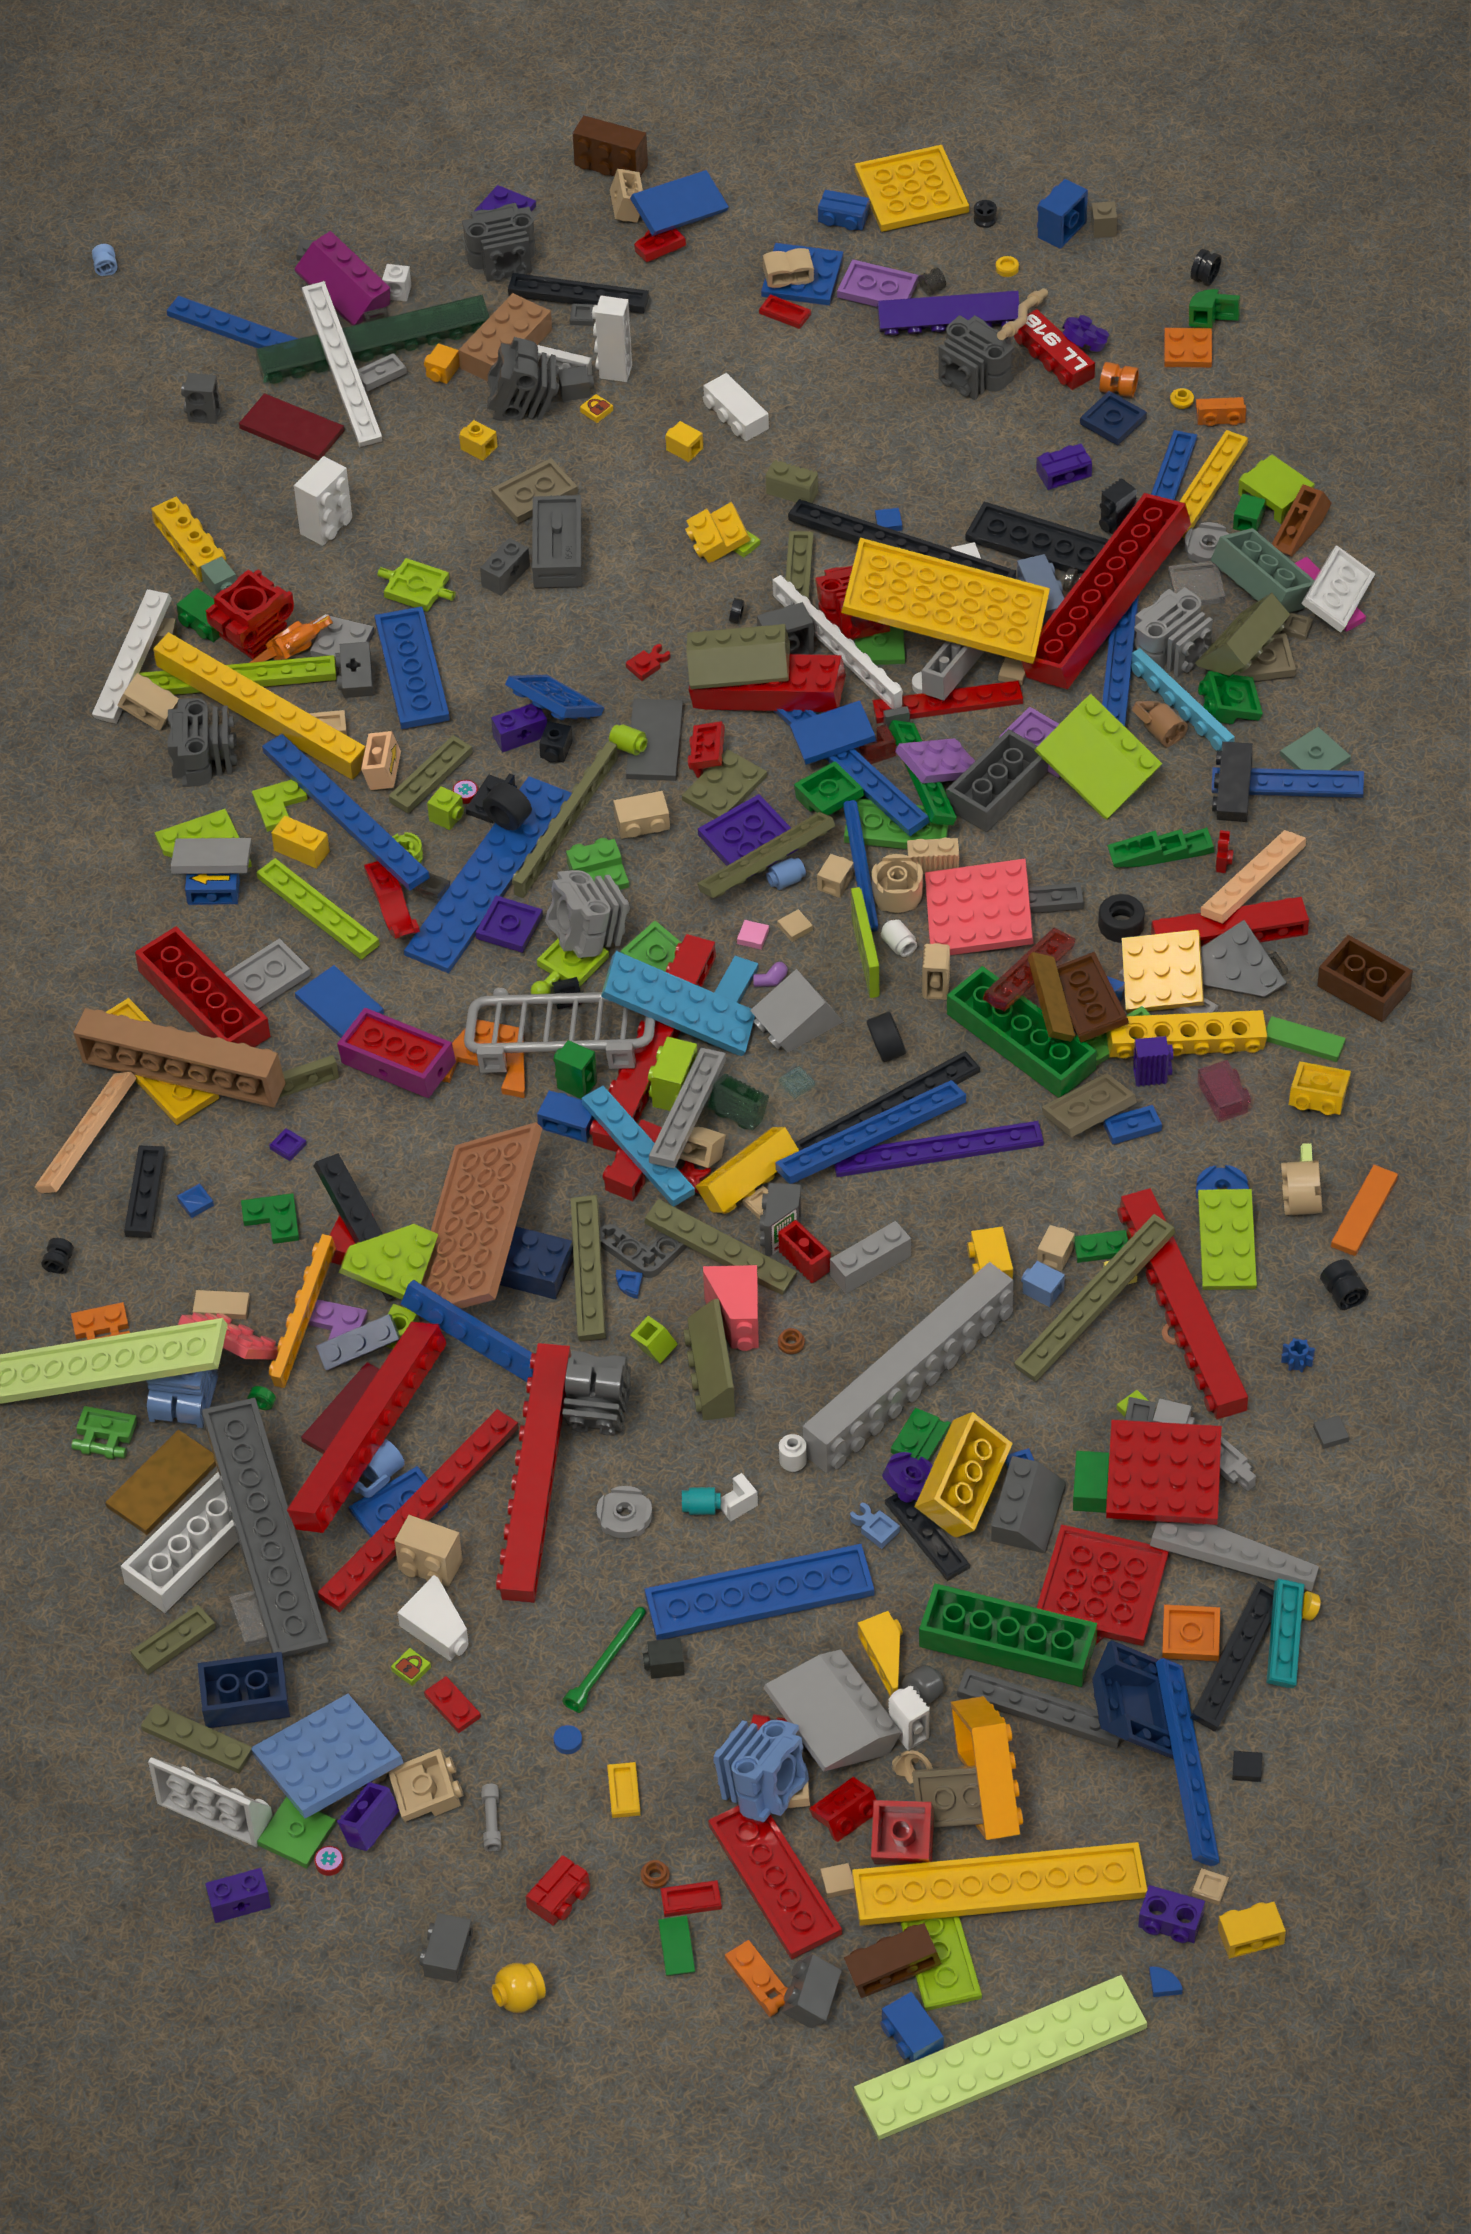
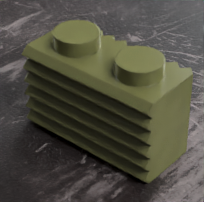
M774 460L766 473V494L793 502L801 499L810 503L814 501L818 494L817 471H809L799 466L795 467V465L791 466V464H786V462Z

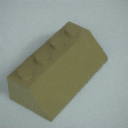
M1273 593L1268 594L1241 611L1195 662L1196 665L1228 676L1236 671L1244 672L1251 666L1250 660H1254L1263 652L1261 648L1274 640L1273 634L1279 633L1286 626L1284 622L1290 614Z
M785 624L687 633L686 652L690 689L789 681L790 642Z
M718 1298L711 1300L688 1317V1329H683L685 1345L691 1346V1351H687L688 1366L694 1367L695 1373L690 1374L692 1390L698 1389V1395L694 1396L696 1412L702 1413L703 1421L735 1417L734 1386Z

